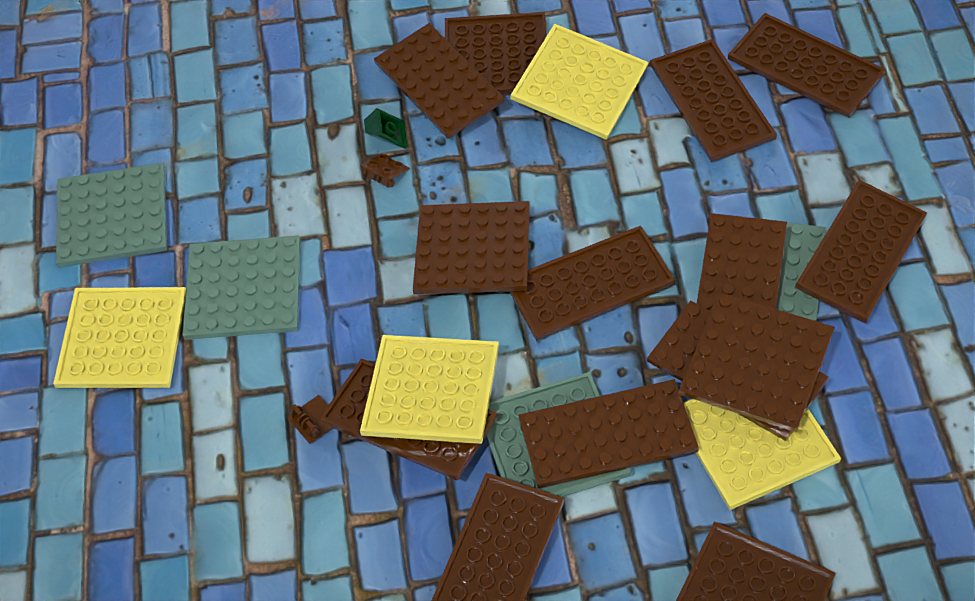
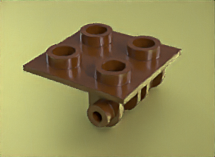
M382 153L360 164L363 167L362 173H364V176L381 183L387 188L394 186L395 181L393 179L410 169L403 165L402 162L395 161Z
M319 395L302 407L296 404L291 406V414L287 416V419L309 444L332 429V427L320 422L319 418L328 407V404Z

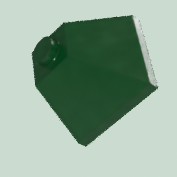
M378 108L364 119L366 134L404 149L408 147L404 120Z

